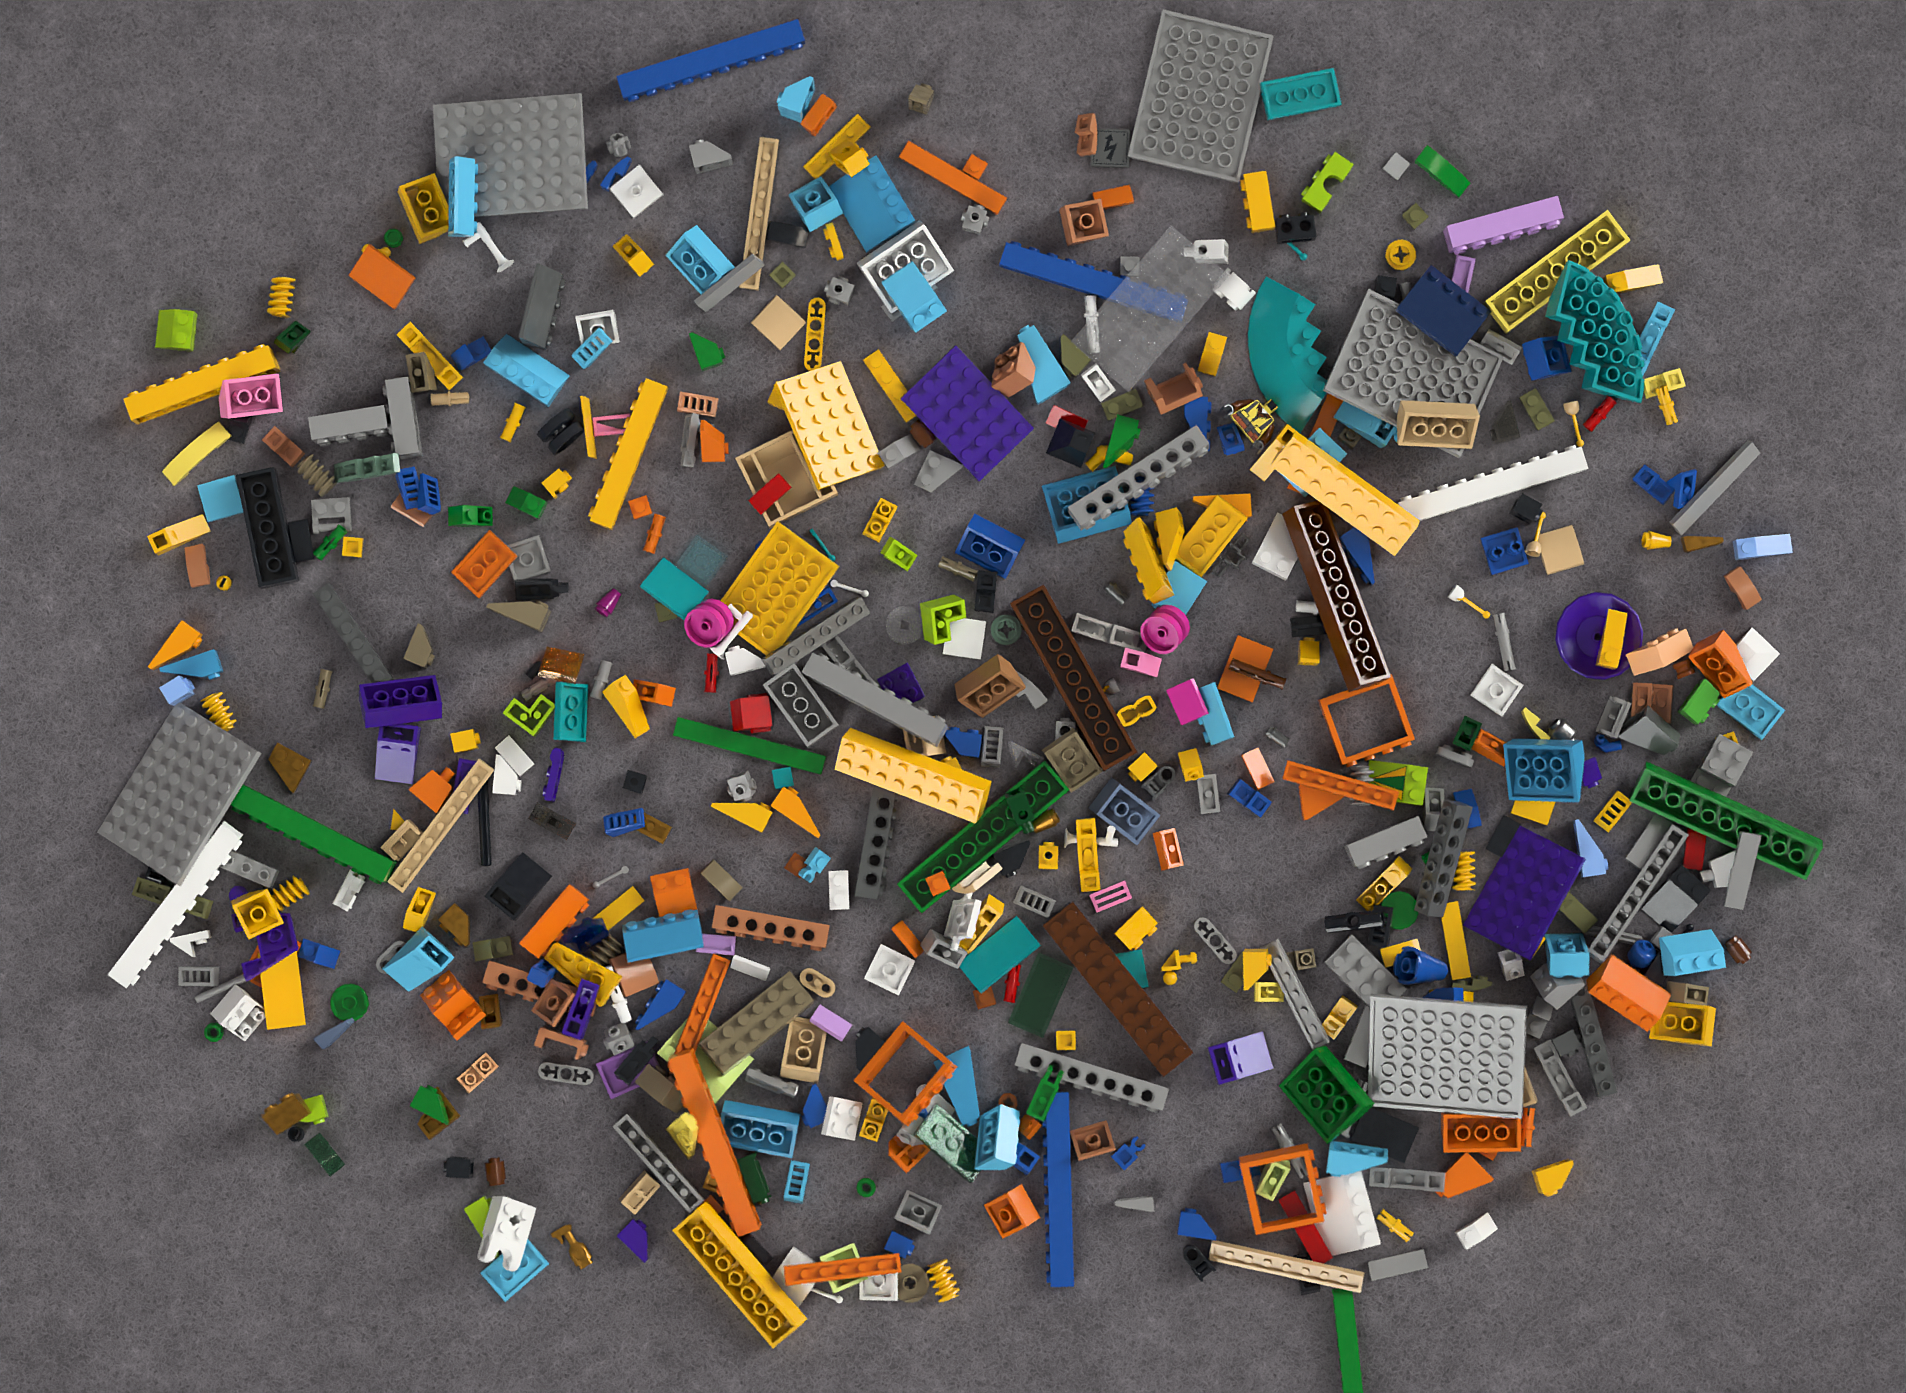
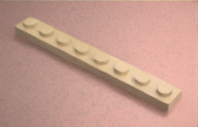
M760 137L743 261L751 254H754L763 261L779 139ZM762 268L743 282L739 288L759 291Z
M481 759L477 760L387 882L402 893L405 891L493 773L494 769Z
M1212 1240L1209 1255L1210 1261L1361 1293L1365 1273Z

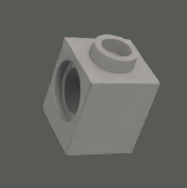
M1060 718V721H1056L1055 740L1061 737L1060 728L1065 726L1070 730L1075 729V722H1071L1070 718Z

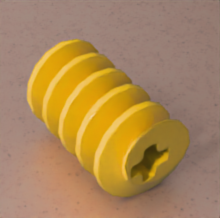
M288 277L272 278L271 282L276 285L270 287L274 293L269 294V297L273 299L268 301V305L271 306V308H267L269 314L281 318H290L285 312L291 311L286 306L293 303L288 300V297L294 296L289 290L295 289L290 284V282H295V279Z
M222 692L214 693L202 699L201 701H205L202 707L209 708L205 712L206 715H212L209 721L215 722L214 724L225 731L235 728L233 724L237 720L229 719L233 712L226 713L230 706H223L222 704L226 699H219L223 694Z
M1475 852L1460 853L1455 872L1457 877L1453 879V882L1457 884L1452 886V889L1456 891L1475 890L1470 888L1476 885V882L1470 880L1476 877L1475 874L1470 873V871L1476 869L1470 865V863L1475 862V859L1470 857Z
M292 876L293 883L286 880V887L279 884L280 891H277L275 888L272 889L273 895L271 897L278 910H284L283 904L286 907H290V901L296 903V896L303 899V892L307 895L310 894L301 878L297 879L295 876Z
M947 1259L927 1266H930V1269L926 1273L933 1274L929 1280L936 1281L932 1288H939L935 1295H942L938 1300L939 1303L959 1296L956 1293L960 1289L958 1287L953 1288L957 1283L956 1280H950L954 1276L953 1273H947L951 1267L944 1266L948 1262Z

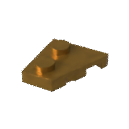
M278 742L268 759L289 790L295 793L311 760Z
M436 1087L438 1090L437 1094L442 1096L449 1123L446 1125L423 1114L417 1125L429 1140L460 1117L439 1087Z

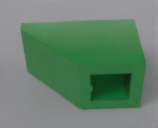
M472 505L448 507V526H493L492 507Z

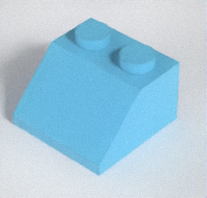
M822 176L788 194L799 216L810 232L843 214L836 197Z

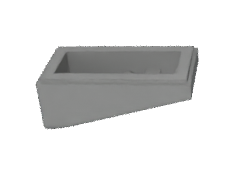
M984 727L981 766L1000 768L1004 728ZM988 733L999 734V738L988 737ZM987 741L998 742V745L987 744ZM986 749H993L998 751L997 753L986 752ZM986 757H994L997 760L986 759Z
M1020 886L1013 901L1014 904L1046 918H1049L1056 900L1024 886ZM1024 891L1028 892L1024 902H1020ZM1032 894L1034 895V899L1031 903V906L1027 905V903ZM1038 897H1039V898H1041L1042 900H1041V902H1040V904H1039L1038 909H1036V908H1034V906H1035V904H1036V902H1037V899H1038ZM1046 900L1049 903L1045 912H1042L1041 909Z
M180 966L178 967V986H218L220 967ZM186 971H189V982H185ZM194 971H196V982H193ZM202 971H204V982H201Z
M1151 1195L1115 1199L1114 1205L1117 1207L1155 1212Z

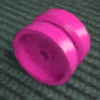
M713 598L705 599L687 614L684 628L690 640L698 646L705 648L713 647L730 633L733 628L734 618L731 610L720 600Z
M1162 605L1157 607L1142 623L1140 632L1142 640L1148 648L1159 654H1168L1173 652L1188 636L1190 625L1185 613L1179 608L1172 605Z

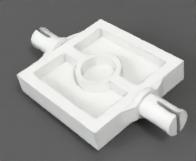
M972 893L964 894L963 898L953 900L944 933L945 938L953 939L950 947L952 951H958L960 941L972 938L975 932L981 901L971 899Z

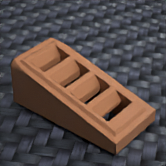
M680 392L677 411L716 417L718 398ZM685 397L689 398L687 408L684 407ZM693 399H697L695 409H692ZM701 400H704L703 411L699 410ZM708 401H712L710 412H707Z

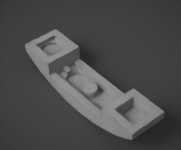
M1551 1039L1533 1048L1569 1116L1571 1117L1586 1109L1587 1106L1559 1058L1560 1056Z
M1371 1167L1369 1186L1444 1192L1445 1173Z

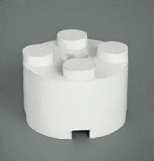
M1227 268L1213 283L1214 288L1212 290L1220 298L1225 296L1228 299L1227 304L1235 311L1238 308L1241 310L1256 292L1254 290L1249 292L1251 288L1234 272L1230 275L1231 270Z

